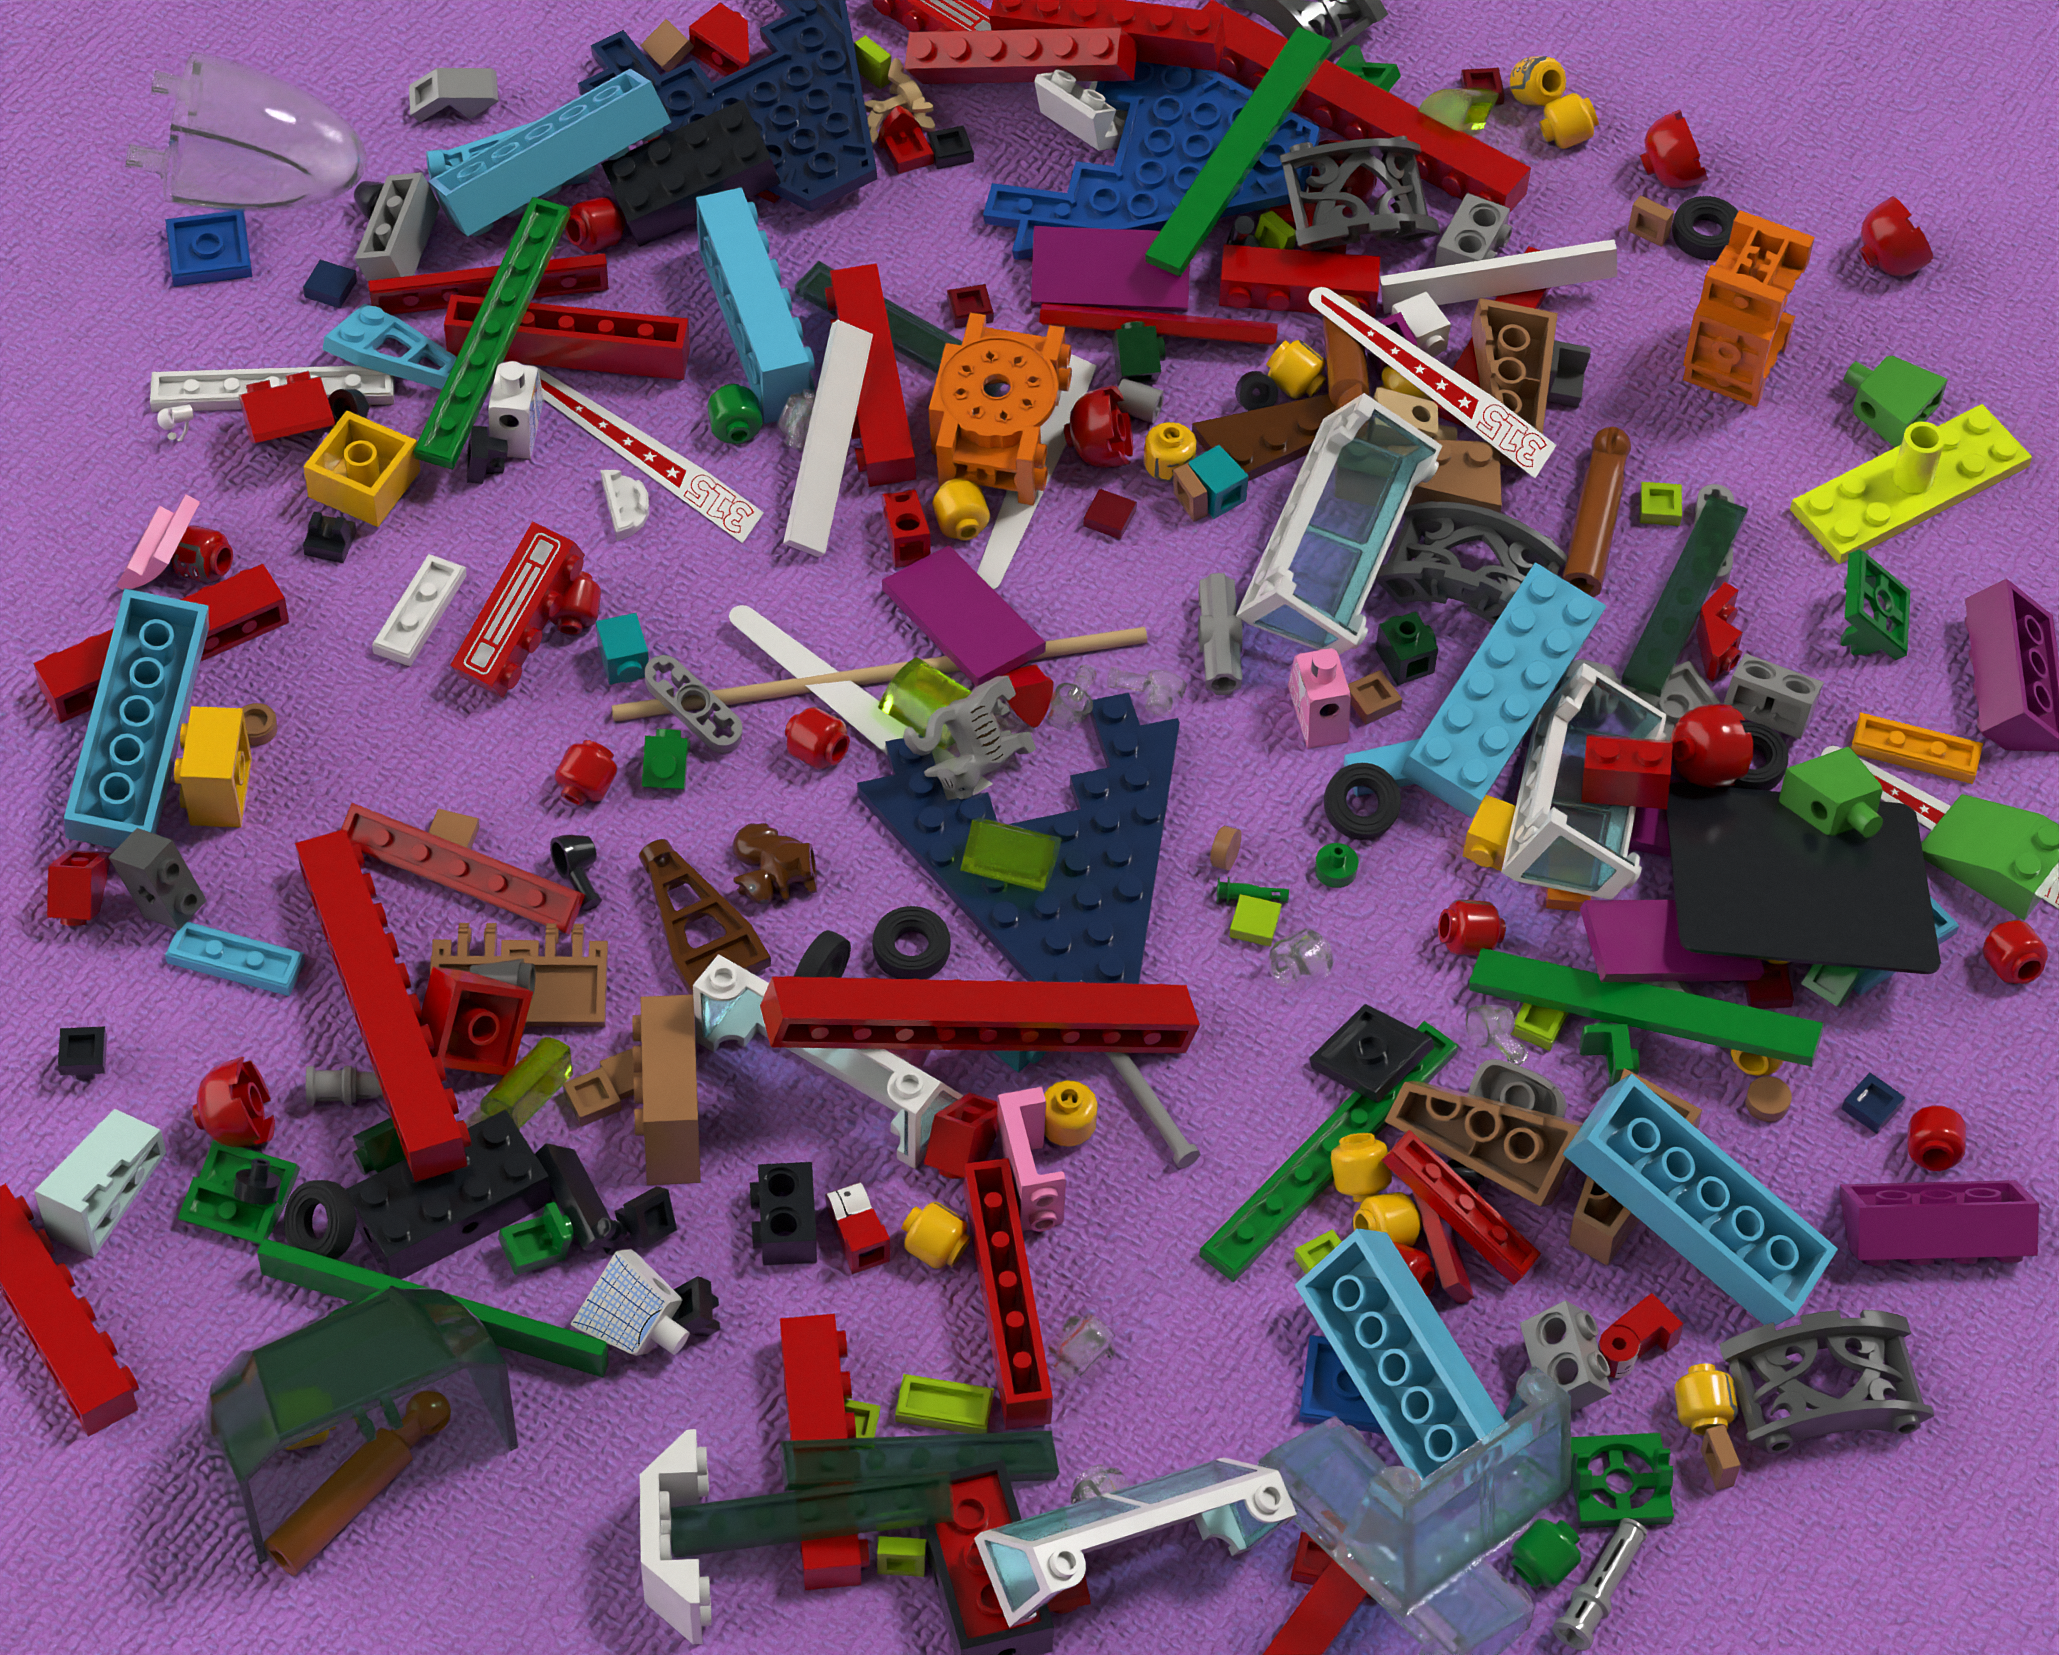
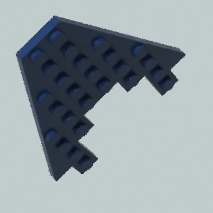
M774 0L787 16L760 28L761 40L773 54L713 83L694 60L660 75L624 30L590 45L593 58L604 71L579 82V94L582 96L626 70L632 69L651 81L671 123L662 127L663 132L659 136L668 134L744 100L781 184L767 190L810 212L877 180L876 163L846 0Z
M1129 692L1093 699L1088 702V712L1107 768L1070 775V788L1078 810L999 826L988 792L975 794L966 799L956 798L947 800L940 779L938 777H927L924 773L928 768L936 765L932 752L923 756L914 754L905 744L904 738L885 741V749L892 776L857 782L859 799L1027 982L1139 984L1180 722L1178 718L1140 725ZM925 733L919 734V738H924Z

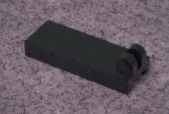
M545 1143L535 1155L549 1175L550 1186L562 1210L569 1218L573 1231L583 1250L590 1251L596 1245L603 1247L606 1254L613 1255L624 1245L622 1239L627 1235V1224L610 1218L575 1149Z

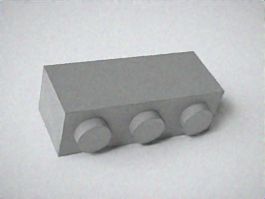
M422 172L387 176L355 256V261L367 282L370 280L413 276L415 274L440 209V204Z

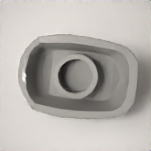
M1491 1059L1484 1061L1476 1071L1468 1090V1094L1562 1118H1565L1567 1110L1565 1095L1555 1083L1532 1070L1503 1060Z

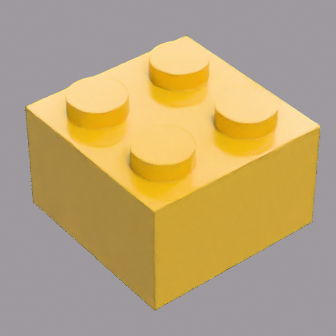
M346 410L303 466L308 497L379 527L421 471L420 462L415 459L413 452L417 445V440Z
M191 706L189 722L182 723L180 730L181 749H184L183 758H176L174 767L175 783L181 784L180 807L187 809L190 826L241 828L252 762L243 708Z

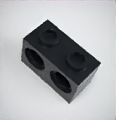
M812 1162L758 1164L759 1182H750L751 1209H760V1221H752L753 1249L762 1248L763 1266L817 1263ZM781 1191L790 1193L785 1197L773 1195ZM779 1231L792 1232L789 1236H778L775 1233Z

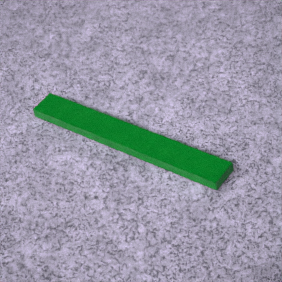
M1301 27L1296 28L1146 252L1147 263L1181 277L1332 50V40Z
M535 197L531 198L413 451L415 459L451 470L454 469L494 382L497 366L503 363L569 220V207Z
M1485 948L1480 950L1469 981V990L1612 1023L1628 1024L1630 1027L1810 1067L1813 1066L1823 1033L1822 1022L1640 982H1601L1598 973Z
M1424 1020L1416 1029L1432 1037L1434 1049L1379 1103L1354 1091L1200 1248L1199 1257L1232 1282H1235L1334 1180L1331 1152L1340 1145L1339 1140L1342 1137L1356 1133H1372L1376 1137L1388 1125L1385 1119L1404 1082L1420 1081L1429 1083L1457 1054L1459 1045Z
M263 1239L257 1251L262 1275L602 1378L609 1365L607 1342L601 1339L269 1239Z

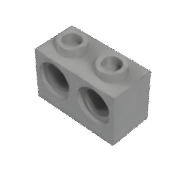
M1467 193L1437 246L1434 268L1498 258V248H1505L1512 234L1513 227L1508 225L1510 208Z
M1745 653L1732 676L1724 704L1731 705L1737 709L1747 720L1801 739L1813 716L1824 682Z
M1565 1300L1520 1323L1542 1404L1567 1416L1612 1394L1607 1376L1610 1375V1368L1605 1357L1599 1351L1595 1338L1598 1335V1327L1588 1311L1582 1310ZM1578 1372L1576 1378L1572 1382L1574 1375Z

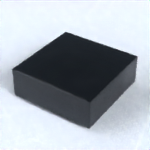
M964 125L927 133V142L934 153V163L937 169L974 162V151Z

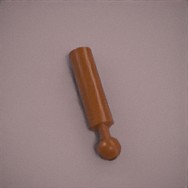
M1339 295L1361 310L1360 304L1355 298L1348 295ZM1322 314L1329 397L1332 404L1337 407L1334 410L1335 412L1363 393L1369 396L1365 346ZM1372 415L1358 430L1359 433L1364 434L1370 428Z
M1605 427L1599 430L1591 442L1592 454L1590 464L1584 474L1567 553L1568 558L1562 579L1591 597L1600 594L1603 587L1625 481L1624 468L1626 459L1631 451L1629 436L1624 430L1617 427Z
M423 1390L413 1395L406 1404L405 1416L391 1430L380 1427L263 1542L266 1552L275 1563L287 1573L296 1576L413 1460L410 1449L423 1436L434 1435L445 1429L451 1417L448 1399L442 1393L435 1390Z

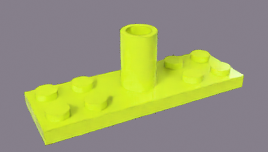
M1980 404L1939 426L1929 422H1915L1909 425L1905 430L1901 445L1793 499L1790 511L1834 560L1841 564L1848 560L1849 553L1858 549L1865 552L2028 468L2032 456L1983 404Z

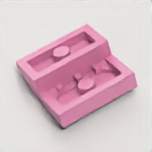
M185 494L175 513L159 505L116 587L124 590V588L133 589L143 586L157 578L165 570L200 501Z

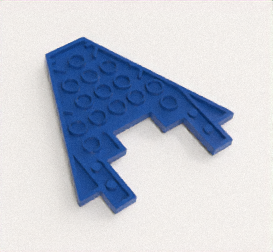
M1136 61L1134 81H1098L1095 89L1096 92L1105 97V103L1116 110L1128 111L1114 166L1076 161L1067 193L992 183L983 213L984 223L1018 228L1012 249L1013 258L1016 260L1033 257L1034 226L1160 231L1254 92L1216 71ZM1290 112L1220 218L1291 203L1280 155L1289 153L1290 147L1300 143L1310 142L1313 144V147L1318 146L1320 127ZM1313 166L1297 169L1301 192H1307L1308 184L1305 180L1311 176Z

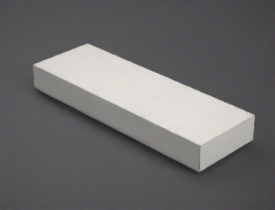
M428 554L372 644L373 653L411 667L466 578V567Z

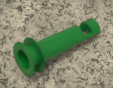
M1220 876L1218 877L1217 904L1219 899H1226V905H1228L1229 899L1239 900L1240 894L1267 901L1276 899L1281 903H1288L1289 889L1259 887L1246 883H1230L1229 877L1227 882H1220ZM1272 892H1280V895H1272Z

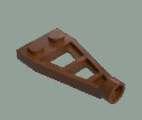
M655 840L640 851L639 860L650 876L673 968L689 995H693V984L718 954L752 974L771 966V956L752 925L674 851L668 840ZM688 884L701 901L676 911L667 892L681 885ZM704 916H710L725 929V936L700 947L693 948L688 943L685 925Z

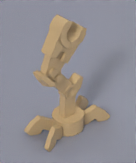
M899 58L893 59L888 73V79L893 82L890 87V93L898 95L883 102L877 100L864 102L866 112L870 113L867 120L872 146L879 136L877 130L880 124L896 106H902L911 113H914L923 131H935L934 121L931 117L926 116V112L934 110L933 104L930 102L925 103V98L917 83L903 73L904 66Z

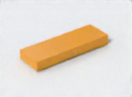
M1862 712L1859 713L1851 744V749L1856 755L1970 784L1974 783L1983 743Z

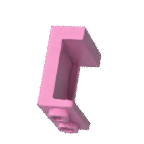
M1042 1087L998 1095L996 1143L1000 1158H1009L1022 1231H1046L1064 1222L1065 1174L1060 1171L1039 1175L1036 1172L1031 1150L1043 1148L1046 1100Z

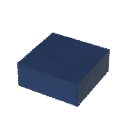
M320 259L303 286L304 297L341 308L357 282L356 270Z
M1869 1072L1845 1098L1841 1109L1878 1134L1903 1107L1906 1097Z

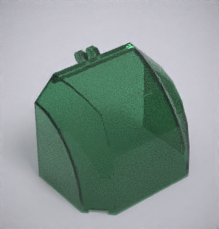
M389 1286L242 1350L211 1381L201 1426L204 1450L259 1564L268 1561L248 1481L276 1452L352 1418H354L365 1441H373L377 1439L375 1435L376 1429L366 1412L381 1406L388 1425L393 1430L400 1429L404 1425L393 1400L467 1368L509 1451L518 1448L507 1364L483 1324L463 1304L442 1290Z

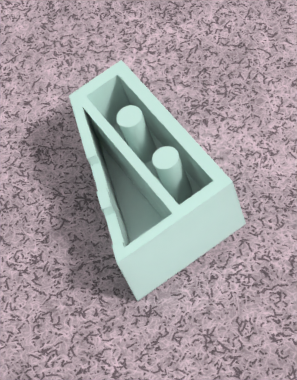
M116 1109L100 1122L73 1152L34 1190L47 1236L94 1258L166 1154L161 1130Z

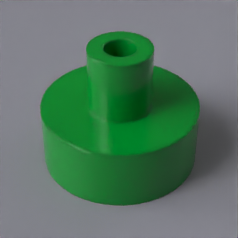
M1331 843L1325 845L1318 851L1316 856V877L1328 887H1346L1357 876L1358 856L1351 847L1345 844Z

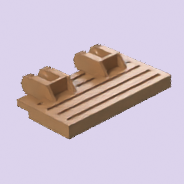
M470 923L459 924L457 956H451L452 941L450 939H432L430 975L432 967L470 972L471 965L524 959L525 963H533L536 971L535 991L530 1003L525 1026L606 1027L608 941H589V957H584V924H574L571 930L572 957H557L559 929L557 924L552 923L546 924L545 956H539V940H502L501 956H497V923H487L484 929V956H469L470 943L472 941Z

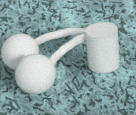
M187 404L160 410L157 416L158 424L165 430H171L175 427L176 423L185 422L184 431L178 441L184 440L188 432L189 421L193 420L191 406ZM173 432L168 434L170 440H174L177 437Z

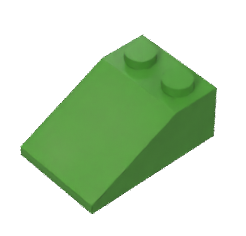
M1964 794L1958 797L1921 843L1924 860L2024 921L2059 877V824L2039 813Z

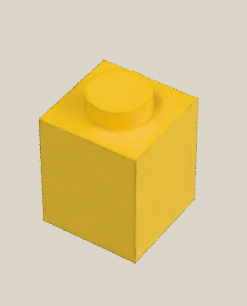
M1485 795L1467 831L1462 856L1471 859L1480 866L1492 867L1502 871L1516 806Z

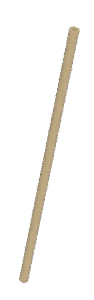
M1139 627L1045 641L1046 652L1031 660L1147 643L1146 628ZM947 656L799 679L793 678L712 690L711 692L725 705L813 693L805 685L851 680L860 686L961 670ZM689 695L683 699L681 705L685 711L704 709L706 703L698 695ZM658 699L611 705L614 722L672 713Z

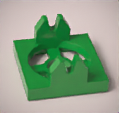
M1861 549L1849 553L1847 576L1844 579V588L1846 589L1845 619L1852 625L1847 627L1841 635L1840 645H1851L1850 653L1852 655H1866L1882 649L1894 660L1907 656L1911 590ZM1878 595L1884 600L1886 611L1880 606ZM1864 598L1870 603L1871 609L1874 612V619L1864 611ZM1887 618L1892 620L1890 632L1886 630Z
M1661 1433L1568 1438L1567 1449L1579 1529L1618 1527L1620 1521L1624 1518L1633 1519L1642 1525L1672 1524L1674 1513L1670 1492L1673 1486V1466H1669L1671 1452L1669 1448H1663ZM1622 1451H1630L1640 1456L1651 1467L1653 1473L1636 1474L1631 1468L1624 1465ZM1607 1452L1609 1467L1605 1469L1602 1475L1592 1476V1470H1588L1591 1460L1600 1453ZM1613 1473H1623L1631 1479L1632 1488L1626 1493H1616L1608 1487L1606 1479ZM1638 1489H1655L1648 1502L1641 1507L1631 1509L1630 1498L1635 1495ZM1602 1491L1607 1498L1615 1501L1616 1509L1598 1502L1591 1492Z

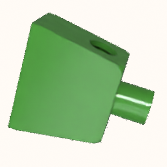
M1886 356L1874 371L1855 361L1849 367L1843 379L1845 383L1857 389L1852 409L1854 415L1894 447L1901 445L1905 430L1909 425L1915 422H1926L1938 409L1948 381L1940 375L1895 356Z
M1847 746L1786 768L1779 801L1824 834L1834 836L1855 828L1864 837L1868 838L1875 835L1883 824L1882 817L1877 814L1883 792L1882 786L1850 747Z

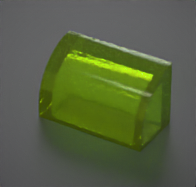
M1481 87L1442 89L1429 95L1417 111L1455 131L1483 129L1499 94Z
M915 657L905 664L891 680L880 700L878 708L905 726L913 727L916 733L925 737L928 719L938 708L946 707L954 700L967 698L972 692L918 657ZM946 724L943 725L941 739L937 744L943 750L956 743Z
M979 817L972 820L960 870L1044 892L1052 876L1062 838Z
M542 1038L481 1099V1111L491 1117L506 1109L518 1129H520L562 1087V1083L566 1082L573 1075L570 1047L554 1038Z

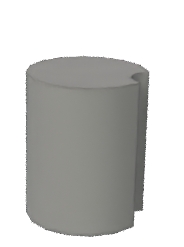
M1124 378L1118 387L1124 398V401L1117 402L1121 413L1128 412L1129 416L1155 423L1163 405L1164 391Z

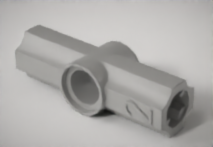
M1212 573L1207 578L1199 580L1198 594L1201 614L1198 619L1199 652L1203 653L1206 689L1212 690L1216 695H1230L1234 690L1240 689L1242 684L1240 652L1242 651V619L1236 616L1235 580L1228 578L1225 573Z

